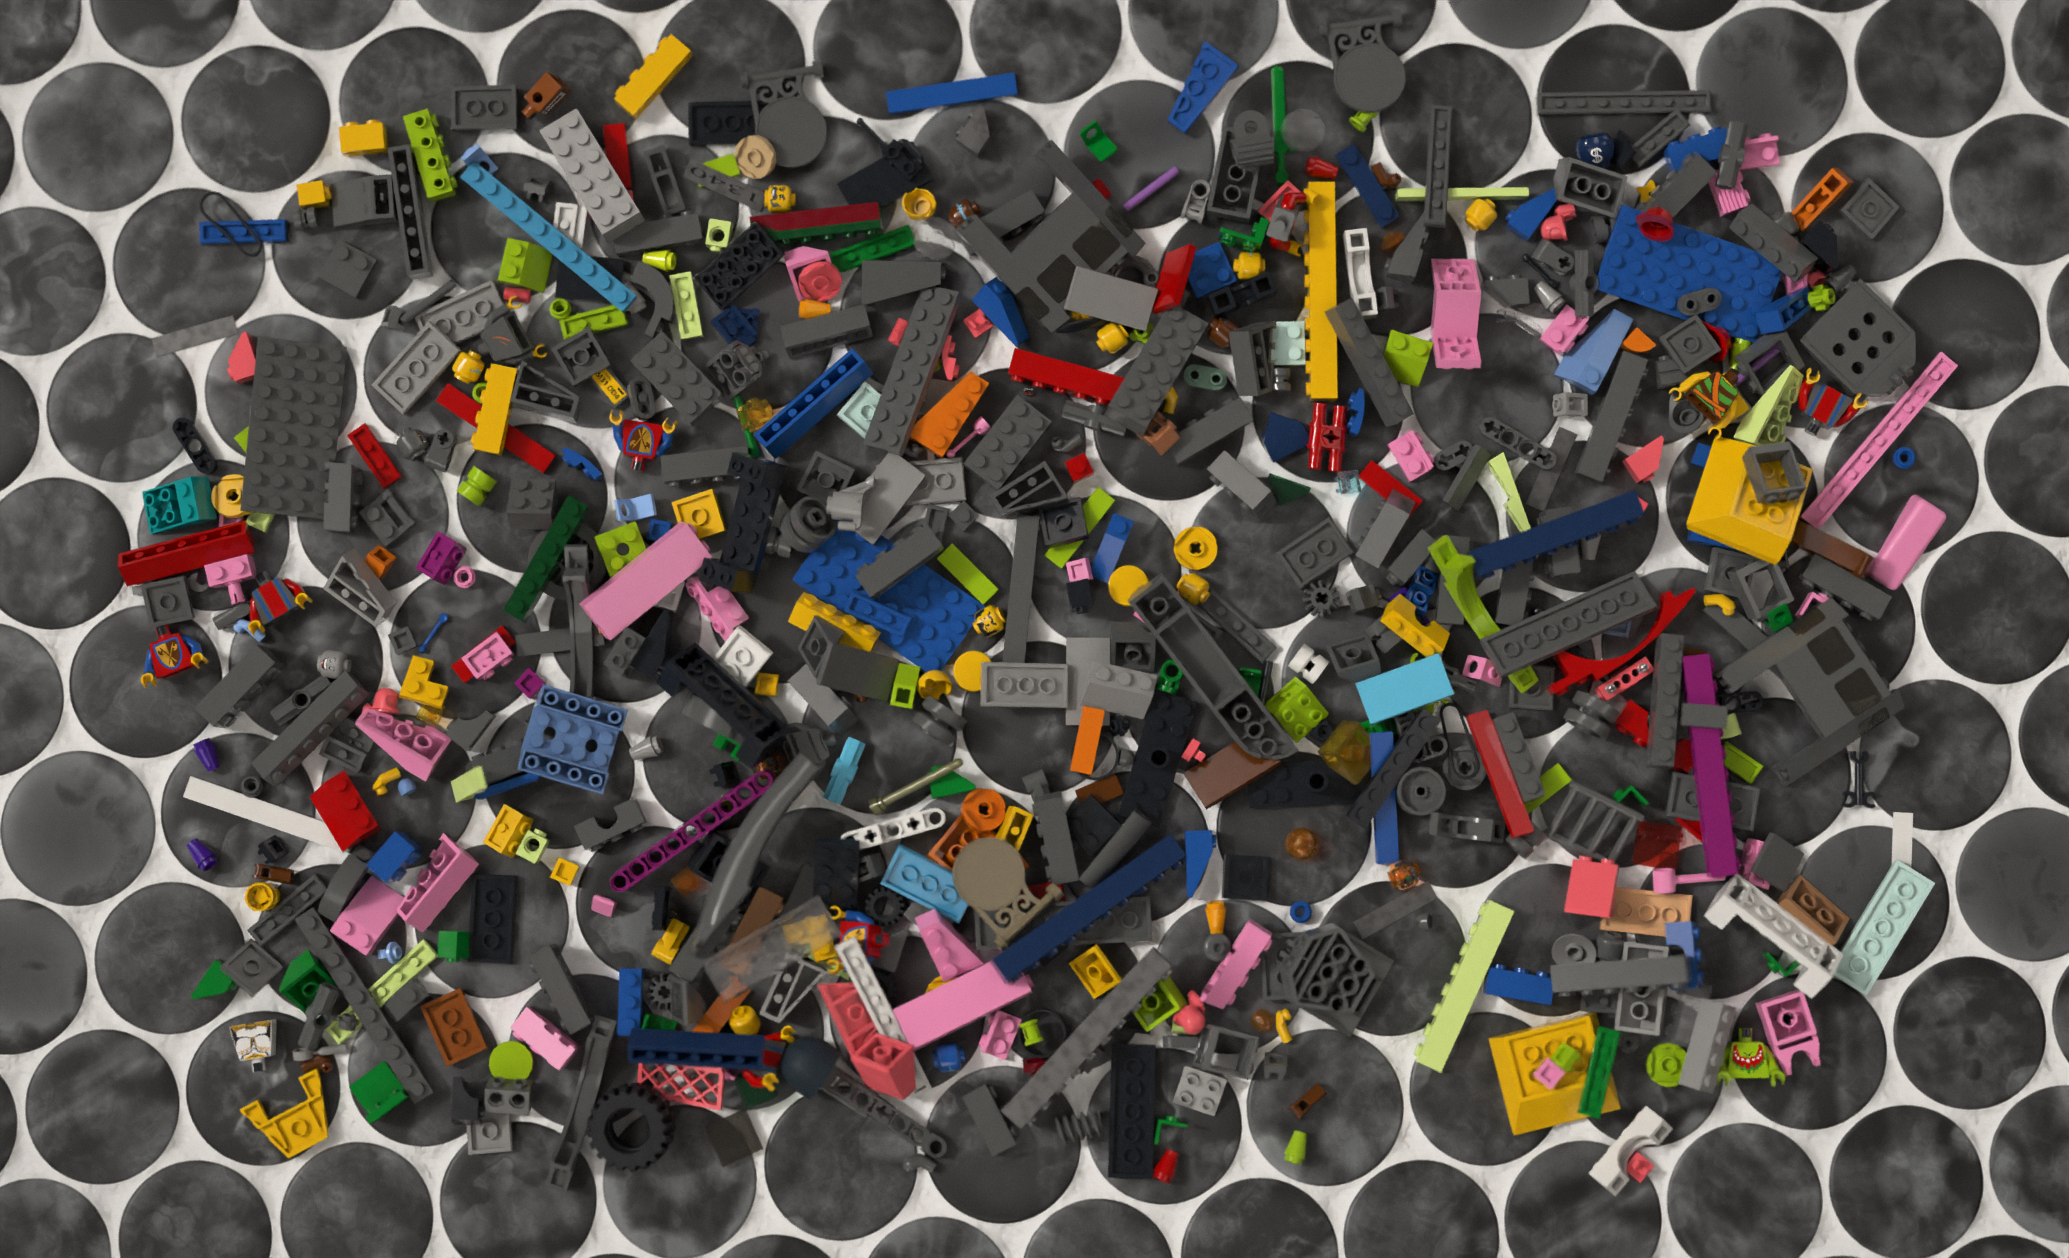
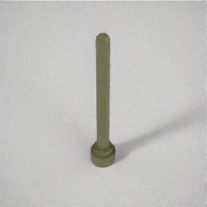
M955 759L886 797L876 796L868 802L871 811L876 816L884 813L889 804L963 765L962 759Z

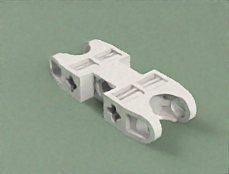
M931 808L847 832L840 839L853 836L856 840H860V850L937 829L944 825L946 815L938 808ZM933 812H939L941 821L934 825L930 821V815ZM913 821L917 822L916 827H912L911 823ZM890 824H896L899 827V833L894 837L887 833V828ZM870 833L875 835L874 839L869 838Z

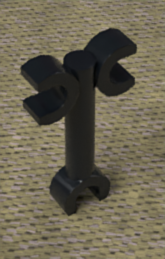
M1851 751L1850 753L1851 761L1855 763V793L1851 791L1843 792V795L1851 797L1849 804H1842L1845 808H1851L1854 805H1863L1866 808L1875 807V804L1867 802V797L1875 796V793L1865 792L1863 794L1864 763L1869 758L1867 751L1862 753L1863 757L1861 760L1856 758V751Z

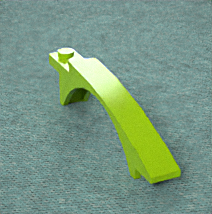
M1443 535L1429 546L1428 550L1446 580L1444 585L1469 625L1481 640L1500 631V629L1487 612L1476 590L1473 579V566L1475 563L1473 556L1458 554L1449 536ZM1531 666L1507 676L1521 693H1524L1539 681Z

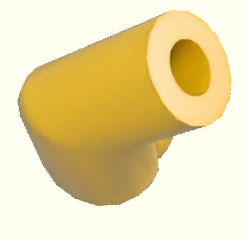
M1172 386L1165 398L1166 403L1163 410L1164 413L1170 415L1174 414L1178 395Z
M1288 1009L1279 1010L1276 1013V1030L1282 1043L1292 1040L1285 1022L1291 1019Z

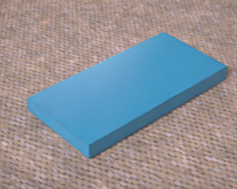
M899 844L880 884L931 910L936 909L941 915L958 924L968 907V904L961 899L954 887L953 870Z

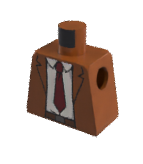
M546 72L525 95V99L529 104L522 112L530 120L538 113L548 115L572 91L558 76Z

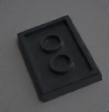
M590 256L623 284L624 259ZM558 259L556 298L610 302Z

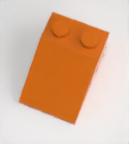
M961 813L925 857L953 870L955 859L964 846L979 838H995L997 834L993 830L983 833L976 832L965 823Z

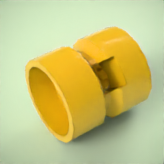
M255 883L247 889L245 901L248 907L254 911H269L278 905L280 892L272 883Z

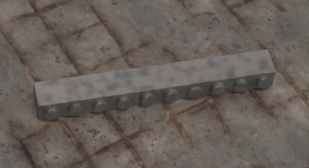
M1153 946L1001 1111L1020 1129L1024 1125L1029 1128L1037 1119L1035 1113L1039 1109L1044 1111L1052 1103L1049 1098L1054 1093L1059 1095L1066 1088L1067 1085L1064 1082L1069 1077L1074 1079L1082 1070L1079 1066L1084 1060L1088 1063L1097 1054L1094 1051L1099 1044L1104 1046L1112 1038L1109 1033L1114 1028L1119 1030L1126 1023L1127 1020L1124 1017L1130 1011L1134 1014L1142 1005L1139 1001L1144 995L1148 998L1157 989L1155 986L1159 979L1164 981L1172 973L1169 968L1173 964Z

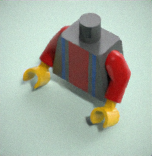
M1308 190L1306 193L1296 192L1281 195L1274 208L1266 233L1270 237L1269 244L1271 247L1287 251L1296 256L1301 255L1297 251L1300 246L1304 247V245L1294 240H1289L1301 204L1307 202L1313 207L1317 206L1318 203L1314 200L1316 197H1320L1319 194L1313 190Z
M1811 368L1807 369V379L1803 381L1798 394V404L1802 411L1801 416L1809 420L1804 430L1806 433L1816 436L1821 427L1826 430L1832 427L1838 428L1849 422L1860 408H1864L1867 405L1868 398L1863 403L1858 401L1862 393H1858L1854 403H1852V398L1819 382V370L1817 375L1812 377L1810 376Z
M263 571L255 576L260 587L252 592L253 597L250 600V623L248 629L253 636H255L257 629L264 633L265 628L263 625L269 627L300 608L305 609V601L310 603L313 601L307 596L300 584L288 578L282 579L277 577L271 580L267 571Z
M785 1026L781 1032L765 1035V1056L762 1070L741 1069L743 1077L753 1088H768L770 1091L775 1089L774 1083L779 1082L777 1075L786 1050L785 1041L793 1043L795 1040L790 1035L796 1033L791 1026Z

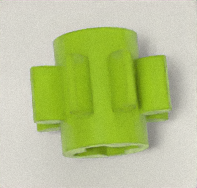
M1823 284L1813 286L1814 291L1808 294L1809 305L1815 308L1816 311L1829 310L1830 305L1835 303L1834 290L1828 288V285Z

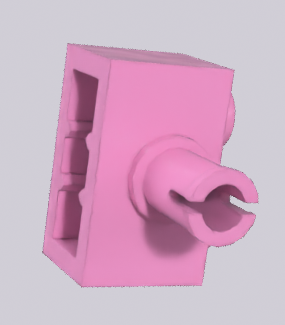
M246 554L204 565L209 587L216 589L228 586L231 605L246 602L240 583L254 579L257 575L253 556Z

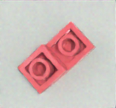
M951 335L947 336L942 349L943 367L948 382H953V378H958L960 365H956V359L949 357V355L954 354L956 342H952Z

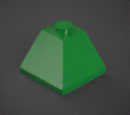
M307 949L290 963L279 991L305 1014L308 1006L313 1004L320 983L327 982L335 986L337 984L321 960Z

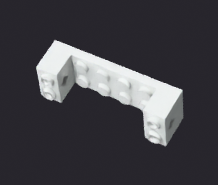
M1733 875L1717 892L1704 917L1722 930L1738 914L1745 922L1759 930L1763 936L1768 937L1780 949L1789 953L1797 962L1803 964L1794 983V986L1812 999L1833 977L1844 954L1741 875Z

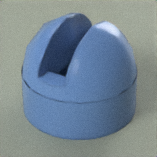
M408 778L402 779L398 784V790L402 797L418 789L415 783Z

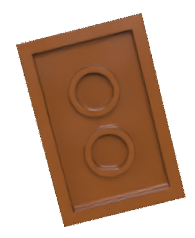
M462 987L420 1006L447 1067L488 1048Z

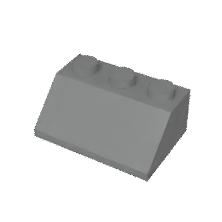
M1098 661L1088 662L1080 705L1144 719L1153 698L1157 675Z

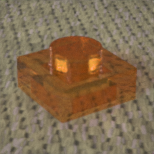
M1392 231L1382 238L1384 241L1380 247L1386 253L1405 239V236L1401 231L1396 234Z
M689 867L671 879V882L682 897L687 896L701 885V882Z

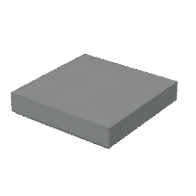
M486 1112L485 1118H482V1125H466L468 1155L514 1151L511 1114Z

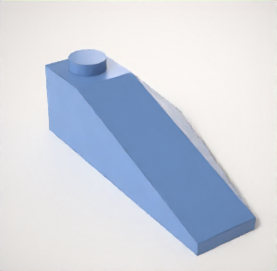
M1616 309L1612 310L1563 356L1554 375L1590 395L1596 393L1633 319Z

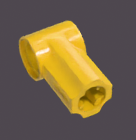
M673 918L663 937L656 943L651 955L671 965L680 950L679 946L689 931L690 926Z

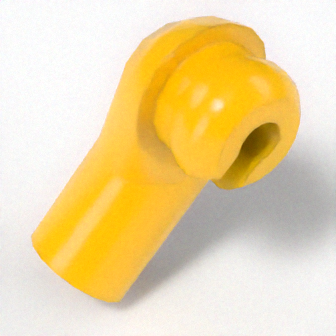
M1704 595L1705 606L1719 605L1724 615L1730 616L1734 614L1735 603L1726 595Z
M397 767L379 775L373 784V791H376L377 796L386 794L387 788L385 785L401 777Z

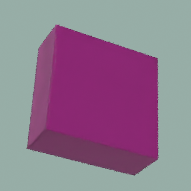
M528 668L514 684L529 699H532L542 688L543 684L545 685L546 683L531 668Z

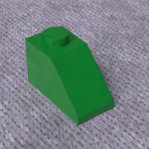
M944 765L931 767V771L933 772ZM954 771L929 783L933 799L976 789L975 784Z
M221 959L214 960L190 996L192 999L227 993L231 990L234 991L238 987L231 978L220 970L224 961Z

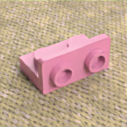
M1771 133L1759 135L1756 139H1750V136H1746L1744 143L1745 156L1739 170L1779 165L1776 143L1779 140L1778 135L1772 136Z
M1566 305L1539 340L1559 356L1563 351L1568 353L1575 344L1572 341L1577 334L1581 336L1588 328L1586 322L1589 318L1587 316H1575V310Z
M1413 430L1387 445L1409 482L1434 468L1432 455L1429 451H1424L1422 447L1424 443L1418 432L1414 433Z
M495 632L461 659L476 679L481 680L483 678L487 680L495 674L494 669L500 665L502 667L508 665L513 660L511 657L515 653L509 648L500 634Z
M1747 838L1740 860V869L1737 870V873L1752 885L1768 890L1770 884L1751 872L1765 842Z
M997 1010L996 1014L991 1013L987 1025L991 1026L988 1034L983 1033L979 1045L982 1046L981 1052L1006 1060L1022 1019L1001 1010Z

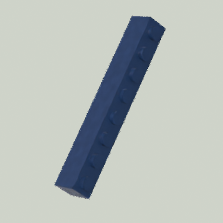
M1636 490L1471 550L1466 554L1473 556L1475 560L1473 566L1475 577L1482 576L1484 580L1495 576L1494 571L1503 569V572L1516 568L1515 563L1520 561L1527 564L1537 560L1536 556L1544 553L1546 557L1557 553L1556 548L1565 546L1568 549L1578 545L1577 540L1582 538L1589 541L1599 537L1598 533L1606 530L1608 534L1619 530L1618 525L1627 522L1628 526L1640 522L1639 517L1645 515Z

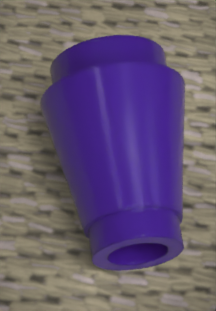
M210 738L193 744L195 748L193 751L207 769V772L220 767L214 742H211Z
M197 838L187 844V848L198 869L207 871L216 865V854Z

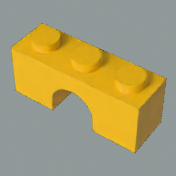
M1399 594L1386 605L1380 621L1421 654L1429 657L1444 650L1450 633L1434 620L1426 627L1421 625L1415 617L1416 606L1404 596Z

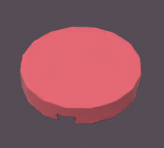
M818 261L809 264L802 270L799 275L798 284L801 293L807 299L824 302L838 294L842 284V277L839 269L834 264Z

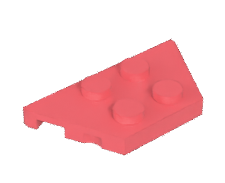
M853 982L819 984L817 986L850 1056H852L873 1036L877 1028Z

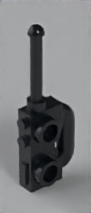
M862 118L857 119V124H860L880 145L882 157L884 159L887 158L889 160L888 163L894 166L906 180L910 182L923 170L921 166L924 162L923 155L907 139H900L898 141L893 139L888 144ZM903 148H905L915 159L910 161L901 152Z

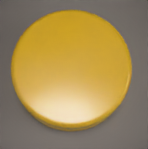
M1125 565L1119 567L1110 576L1108 582L1109 594L1117 604L1131 607L1128 602L1129 597L1141 585H1146L1148 578L1136 566Z
M968 651L958 657L954 664L953 674L961 688L970 692L981 691V662H991L987 655L979 651Z

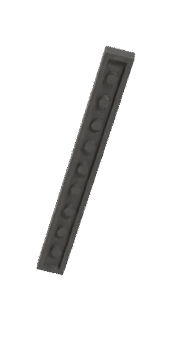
M313 907L296 918V923L413 1103L416 1104L433 1093L434 1089L316 908Z

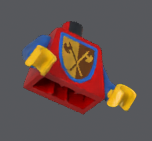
M611 410L609 419L612 422L613 437L618 449L626 457L633 458L631 470L644 472L646 460L656 461L657 458L663 456L671 447L674 429L678 425L676 420L673 426L668 424V417L662 425L623 419L624 413L622 410L619 412L620 417H615L613 410Z
M168 624L162 625L155 629L159 640L149 645L150 649L146 655L144 675H142L140 680L144 688H147V683L150 681L153 686H157L155 676L156 679L163 680L195 666L199 669L200 662L203 661L207 664L208 660L204 657L200 643L189 635H183L182 633L172 635Z
M837 906L830 907V909H837L839 911L836 917L829 916L832 920L844 918V920L840 921V943L855 936L869 965L874 959H878L881 956V947L889 945V935L882 933L881 927L874 925L873 919L862 912L851 910L844 912ZM840 956L839 962L842 964H838L833 959L827 962V965L837 966L834 970H828L829 974L836 975L840 970L848 972Z

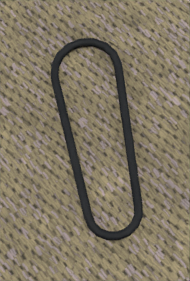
M215 191L203 195L199 204L201 213L243 254L248 257L259 255L262 251V242L221 193ZM218 195L223 199L259 243V249L256 253H247L205 213L203 201L206 197Z
M1454 703L1444 704L1440 709V719L1448 745L1447 750L1452 771L1460 779H1472L1479 773L1480 762L1463 714L1458 705ZM1448 706H1453L1457 709L1477 763L1476 772L1471 776L1458 774L1454 766L1443 717V710Z

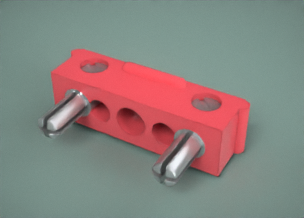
M1644 656L1632 665L1625 666L1612 674L1610 679L1594 688L1602 701H1608L1618 693H1623L1637 684L1640 679L1653 672L1654 668L1647 657ZM1632 670L1636 671V676L1632 675ZM1623 675L1628 677L1627 683L1622 682L1621 678ZM1614 682L1618 683V688L1614 687Z

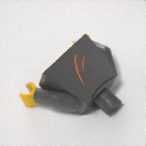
M512 296L507 305L503 304L489 314L484 325L485 330L481 333L483 343L478 345L481 355L486 356L490 354L494 361L502 360L504 363L520 365L522 360L524 362L531 361L535 356L543 358L547 355V352L544 354L537 352L539 347L545 346L542 343L538 344L535 350H530L533 346L515 312H510L511 309L522 307L523 303L515 307L512 305V300L518 296Z

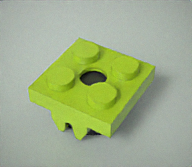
M636 521L594 537L609 578L613 577L646 550Z

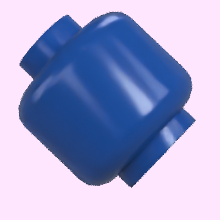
M956 1042L939 1044L936 1046V1050L932 1051L934 1066L940 1072L957 1071L961 1068V1062H965L964 1049H959Z

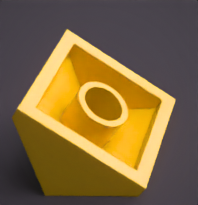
M1097 944L1069 962V965L1093 999L1108 991L1122 980Z

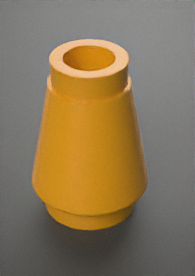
M806 298L805 301L800 300L799 318H804V320L831 313L830 304Z
M1224 901L1207 902L1205 912L1211 934L1224 933L1227 909L1224 906Z

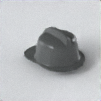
M1674 390L1669 401L1670 426L1678 433L1692 434L1693 431L1702 425L1704 415L1684 396L1686 392H1683L1680 400L1674 401L1679 397V392Z

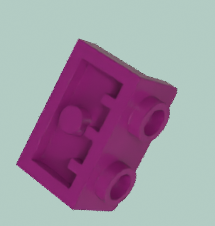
M437 531L415 569L433 580L446 585L458 563L462 560L467 548Z

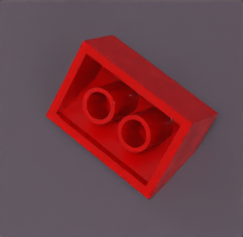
M345 770L324 782L310 796L311 801L343 853L382 830Z

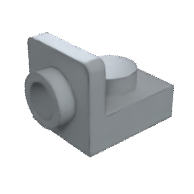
M1564 392L1554 395L1552 402L1553 415L1555 417L1564 415L1588 416V394Z

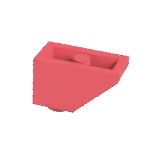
M247 332L241 334L228 359L230 366L227 367L228 374L231 380L234 379L239 384L254 379L256 348L252 336Z
M1662 435L1622 461L1636 483L1641 480L1646 483L1655 477L1653 472L1659 468L1664 442Z

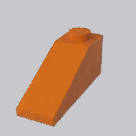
M1832 168L1791 212L1802 231H1805L1854 183L1839 168Z
M733 977L692 1032L720 1033L731 1017L732 1011L742 1004L751 990Z

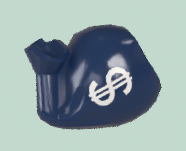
M1606 132L1582 136L1576 143L1575 154L1580 161L1608 170L1615 148L1613 139Z

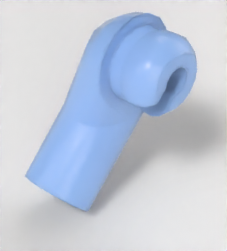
M245 619L237 620L233 629L238 634H242L246 630L258 642L265 637L266 634L262 633L260 629L255 631V636L252 635L248 629L250 621Z

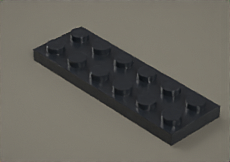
M1111 1044L1108 1178L1152 1179L1156 1045Z

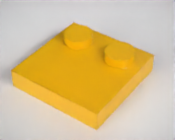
M714 489L672 502L677 522L691 523L698 532L696 536L699 540L727 531Z

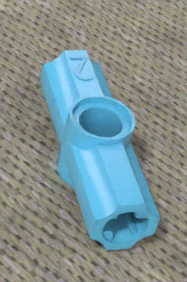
M848 737L840 758L838 757L831 772L832 777L823 798L841 805L847 792L846 790L857 772V764L865 748V743Z

